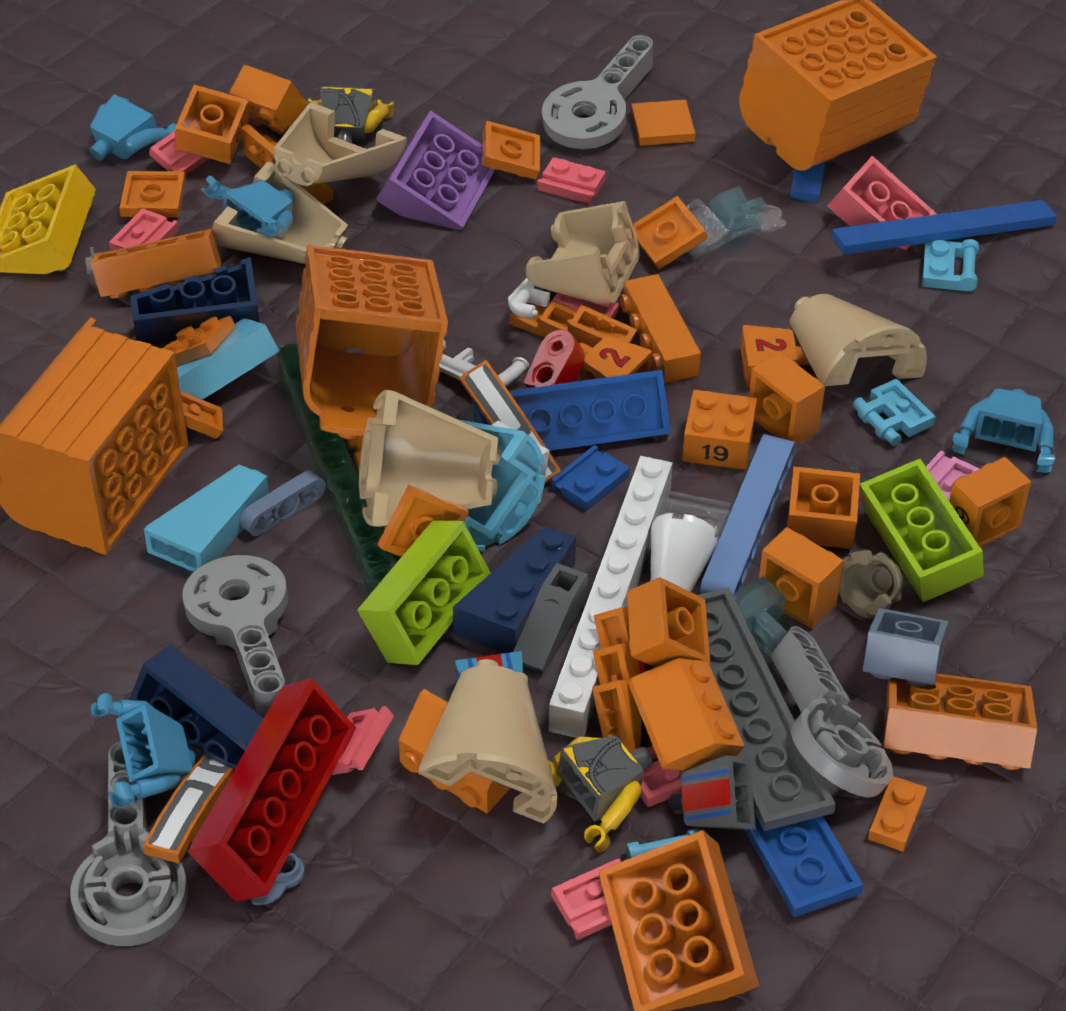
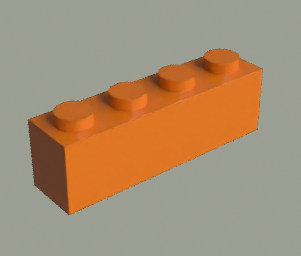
M212 229L95 254L91 261L100 297L110 295L112 299L123 297L128 294V291L139 289L140 292H145L157 288L159 284L168 283L170 286L182 284L187 277L196 275L200 278L214 273V269L221 266V259Z
M655 274L624 281L623 294L619 297L620 306L624 313H628L631 327L637 329L641 347L652 351L651 366L653 371H663L664 384L699 376L701 352L660 276Z

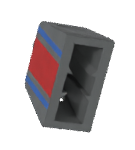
M726 755L683 772L681 776L682 791L672 793L669 804L674 814H683L686 826L756 830L750 758Z

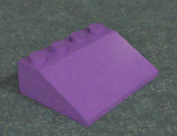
M430 110L375 200L399 216L461 231L495 169L482 165V144Z

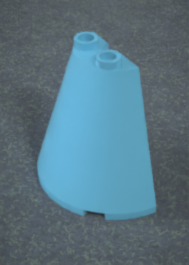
M460 420L498 437V445L501 449L500 461L498 465L492 466L491 471L492 478L497 480V493L492 498V504L467 509L469 514L464 521L478 550L485 551L486 546L496 542L501 545L509 540L531 518L544 488L545 477L542 475L541 466L544 458L537 443L524 431Z

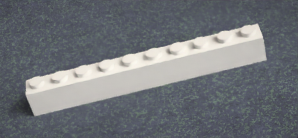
M644 456L639 458L549 703L550 732L575 738L585 736L595 707L592 687L600 685L593 655L594 650L601 649L594 615L620 607H628L627 591L638 585L651 547L652 523L657 516L662 515L671 490L673 462Z

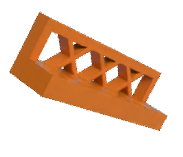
M249 124L241 127L244 155L260 169L268 161L275 165L274 147L277 143L268 135L262 136ZM325 183L309 186L300 185L322 204L334 199L333 190Z

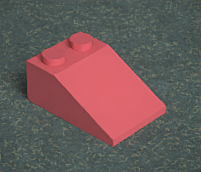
M873 156L827 205L849 226L937 214ZM910 245L902 246L900 248L907 250L910 247Z

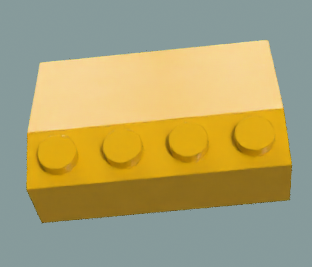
M76 164L6 192L0 207V273L48 274L56 270H64L71 264L96 191L95 187Z

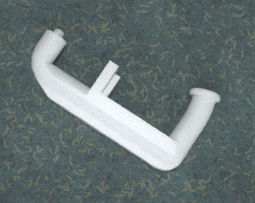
M526 278L508 297V306L515 315L533 319L534 316H537L538 311L535 310L534 305L526 303L548 307L550 292L542 291V288L535 287Z
M443 340L444 349L446 348L445 340ZM468 347L454 358L443 354L442 361L440 360L439 370L460 380V376L475 367V365L471 364L474 361L473 349ZM516 357L512 360V365L499 374L498 377L507 387L529 370V363L522 357Z

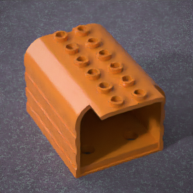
M840 0L754 35L753 47L749 55L748 67L745 71L744 83L739 96L740 111L745 123L752 132L766 144L774 145L777 148L776 153L791 167L804 171L912 124L918 117L919 107L923 102L925 89L929 83L930 73L935 65L937 56L870 0Z
M307 245L306 267L303 269L302 292H300L298 303L299 314L296 317V333L303 397L309 409L319 416L321 430L338 433L340 437L345 439H356L358 436H364L368 418H375L378 410L373 409V404L384 390L395 391L432 408L435 400V385L438 383L440 372L439 363L440 360L442 361L444 350L443 340L448 327V319L433 260ZM347 348L362 349L363 353L347 352Z
M90 317L0 423V505L4 511L26 528L40 531L54 538L63 539L72 544L87 547L95 552L107 555L188 447L175 352L164 348L160 349L139 340L135 341L123 335L106 332L103 329L97 328L96 320Z

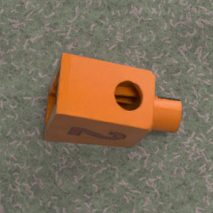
M742 325L740 349L746 389H750L752 368L778 352L783 353L798 365H811L802 347L795 345L792 330Z
M611 336L604 337L593 348L582 342L579 343L585 355L584 364L581 368V381L651 371L652 351L647 348Z

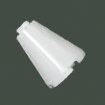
M673 513L657 516L651 526L650 581L661 577L692 592L717 546L718 537L715 538L716 531L713 526L692 515L684 514L683 519L672 518Z

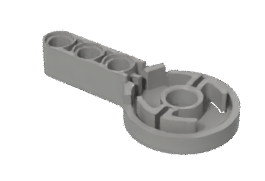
M645 35L632 37L596 79L568 83L551 92L542 106L543 127L547 135L563 146L576 149L596 148L616 139L626 125L625 99L653 67L652 39ZM583 115L591 116L588 118H579V116Z
M233 555L218 558L199 567L187 579L182 593L185 613L189 622L197 630L214 636L217 645L229 646L235 650L255 709L264 718L280 689L285 686L284 676L269 636L278 629L277 621L287 607L288 593L286 580L276 565L260 557ZM234 597H244L239 600H229Z
M791 627L771 653V658L801 711V714L791 726V736L797 749L817 772L836 786L862 797H875L879 795L893 778V768L885 750L881 748V743L867 727L858 722L862 715L847 705L850 700L814 638L799 627Z
M121 741L115 743L110 748L108 754V791L117 793L114 786L116 782H127L133 785L129 782ZM108 793V834L104 839L92 845L93 853L77 869L71 884V902L80 927L95 940L114 946L140 945L166 933L182 916L188 899L186 875L181 862L178 864L144 854L143 844L149 835L147 832V797L142 799L134 797L135 801L131 804L116 808L111 803ZM128 883L142 885V888L131 896H121L116 893L118 888ZM87 909H89V911L91 912V914H92L93 917L95 918V921H94V919L90 916V914H89V912L87 911Z

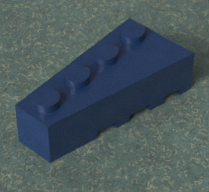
M250 257L240 260V265L228 269L226 265L215 268L214 273L197 278L196 275L187 277L182 284L175 286L166 284L130 296L137 341L151 342L177 338L176 334L189 326H192L193 329L199 328L203 322L213 317H217L220 320L230 316L234 324L243 318L260 323Z
M544 526L453 606V634L502 653L513 652L540 588L555 564L559 563L570 568L574 567L576 537Z
M169 645L143 663L129 700L146 701L156 710L180 723L184 729L188 747L195 744L203 748L207 757L235 770L264 719L172 645Z

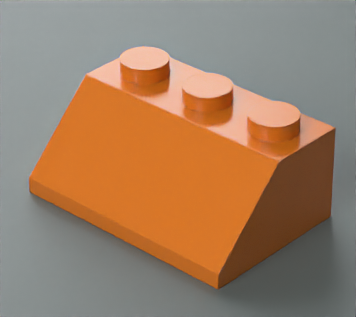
M677 658L634 676L628 681L629 688L662 769L687 771L722 756L730 755L737 757L745 747L708 661Z
M426 689L420 692L398 739L400 762L406 769L414 773L419 771L421 761L448 702ZM469 772L451 786L428 778L439 789L450 791L460 797L466 805L473 808L476 807L487 814L511 788L474 772Z

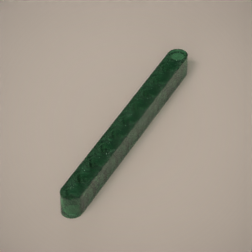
M284 345L277 353L280 381L319 476L326 482V493L368 595H370L395 566L396 562L392 553L381 549L378 545L383 534L381 527L369 525L363 516V507L368 508L366 499H360L359 476L343 438L338 433L321 430L319 416L309 409L304 400L298 345Z

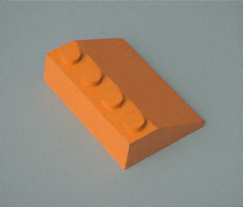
M937 674L934 685L927 684L926 686H915L909 684L905 679L895 677L888 679L883 748H888L897 754L923 753L933 759L940 760L947 757L959 758L975 765H980L984 762L994 763L1010 770H1018L1021 767L1031 768L1037 733L1031 686Z
M703 830L598 871L634 1011H671L724 1000L760 987L719 845Z

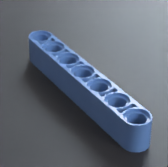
M763 434L707 567L699 594L729 587L735 601H737L790 469L796 442Z

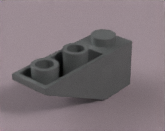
M559 563L555 564L540 588L513 651L522 652V664L524 667L543 673L587 602L588 574Z

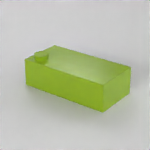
M921 459L860 483L863 510L922 603L984 577L983 551Z
M433 520L357 611L387 663L419 665L452 624L453 606L490 575L491 572L463 521Z

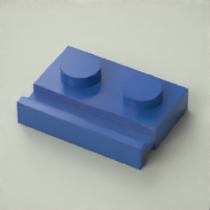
M594 445L551 479V489L554 491L556 489L560 490L563 497L583 510L588 511L629 478L630 467L606 452L602 454L598 451V447Z

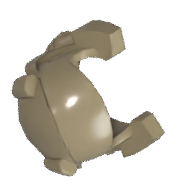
M860 550L850 553V557L843 559L839 594L843 603H847L850 609L863 618H872L873 615L876 616L879 608L889 609L892 603L901 600L903 575L894 561L889 559L884 553L880 552L872 556L871 551Z

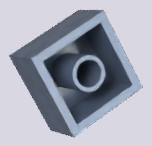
M879 608L868 632L863 671L869 672L874 677L880 679H890L892 677L905 679L909 684L915 686L934 685L943 659L949 621Z

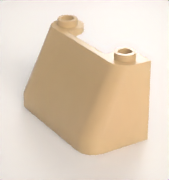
M621 201L560 212L551 226V235L553 240L557 242L558 248L551 259L543 260L539 256L532 257L526 265L527 279L535 287L601 305L615 303L623 290L624 281L629 279L640 255L638 240L626 202Z

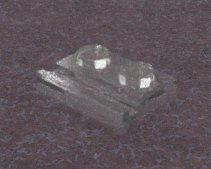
M699 198L686 206L708 235V239L687 251L695 261L700 259L699 256L705 252L709 254L732 239L730 231Z
M667 490L658 516L673 513L672 518L683 519L684 514L702 519L713 526L716 531L715 538L718 537L719 541L730 515L732 503Z

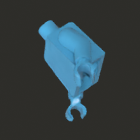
M114 94L106 104L100 105L93 122L90 124V130L96 143L89 150L99 161H102L110 152L122 159H128L140 149L159 142L175 131L176 124H170L167 130L165 128H158L151 113L130 103L132 100Z
M208 176L206 181L210 186L201 189L210 199L215 197L223 202L222 212L228 206L238 211L234 225L236 227L253 231L269 238H281L293 222L291 212L295 197L288 188L278 191L267 182L259 181L240 188L230 189L220 185L212 176Z
M1000 388L995 389L989 398L982 399L969 409L960 426L961 432H955L953 435L952 450L962 455L965 454L969 437L976 431L975 438L1030 451H1036L1038 443L1040 454L1037 460L1039 467L1036 472L1050 473L1055 460V455L1051 454L1053 450L1054 427L1047 413L1041 409V399L1036 396L1027 395L1021 389H1013L1012 391Z
M103 693L97 698V703H92L91 713L93 717L109 714L118 715L119 717L116 719L129 782L133 785L127 782H116L114 784L117 793L108 791L114 807L120 808L129 805L135 801L134 797L142 799L174 789L179 785L181 777L191 772L192 766L195 763V754L192 750L188 749L184 729L180 723L156 710L146 701L120 699L119 702H113L110 694Z

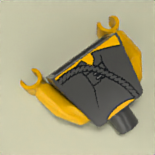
M320 87V100L312 101L311 98H308V104L312 102L335 111L334 137L349 143L364 142L368 133L373 132L383 119L393 117L394 102L383 104L382 100L378 99L376 106L374 89Z
M616 736L604 738L577 737L555 755L553 763L549 760L548 762L555 787L563 779L594 821L601 819L602 823L600 825L589 826L584 835L588 843H591L597 835H602L594 847L600 853L607 850L610 846L608 832L611 829H617L641 794L643 770L652 766V758L645 747L630 752Z

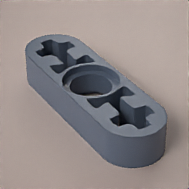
M312 470L301 473L246 507L240 516L241 526L253 536L264 534L316 502L323 495L326 489V482Z

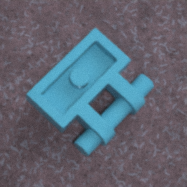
M897 379L872 389L870 402L866 403L860 397L852 404L858 411V417L864 423H870L875 428V434L881 440H887L892 446L897 445L901 441V436L897 431L902 430L910 437L934 426L936 418ZM884 412L889 418L884 420L879 414Z

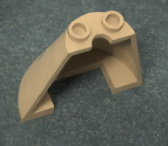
M311 102L274 147L275 169L278 174L286 176L297 184L309 186L383 174L399 162L404 153L407 138L382 129L376 133L375 147L369 149L362 148L334 137L335 111Z
M269 161L255 175L253 183L264 181L278 191L288 188L293 192L295 197L291 212L293 222L284 236L281 238H269L265 235L234 226L238 211L229 206L214 221L212 227L216 245L219 247L306 264L307 245L344 249L348 238L344 237L348 225L299 184L291 181L286 176L279 175L275 165Z
M818 294L810 298L802 297L796 302L795 311L790 317L789 323L818 380L823 385L849 384L858 358L888 355L896 360L892 373L898 379L923 377L927 364V351L920 337L911 329L829 294Z
M384 390L379 394L373 404V409H378L376 416L367 420L359 466L360 499H366L368 507H363L362 513L369 525L377 527L388 525L408 484L463 506L466 509L492 504V498L497 493V480L492 478L491 471L493 465H498L501 456L498 437L395 391Z
M480 660L475 667L466 669L461 673L421 761L418 774L451 786L469 772H474L522 792L514 798L513 812L544 824L555 812L557 792L530 695L528 677L524 673L498 666V663L494 660Z

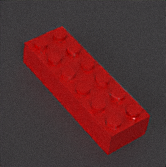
M313 678L290 684L280 689L188 850V853L235 902L268 895L356 730L353 723Z

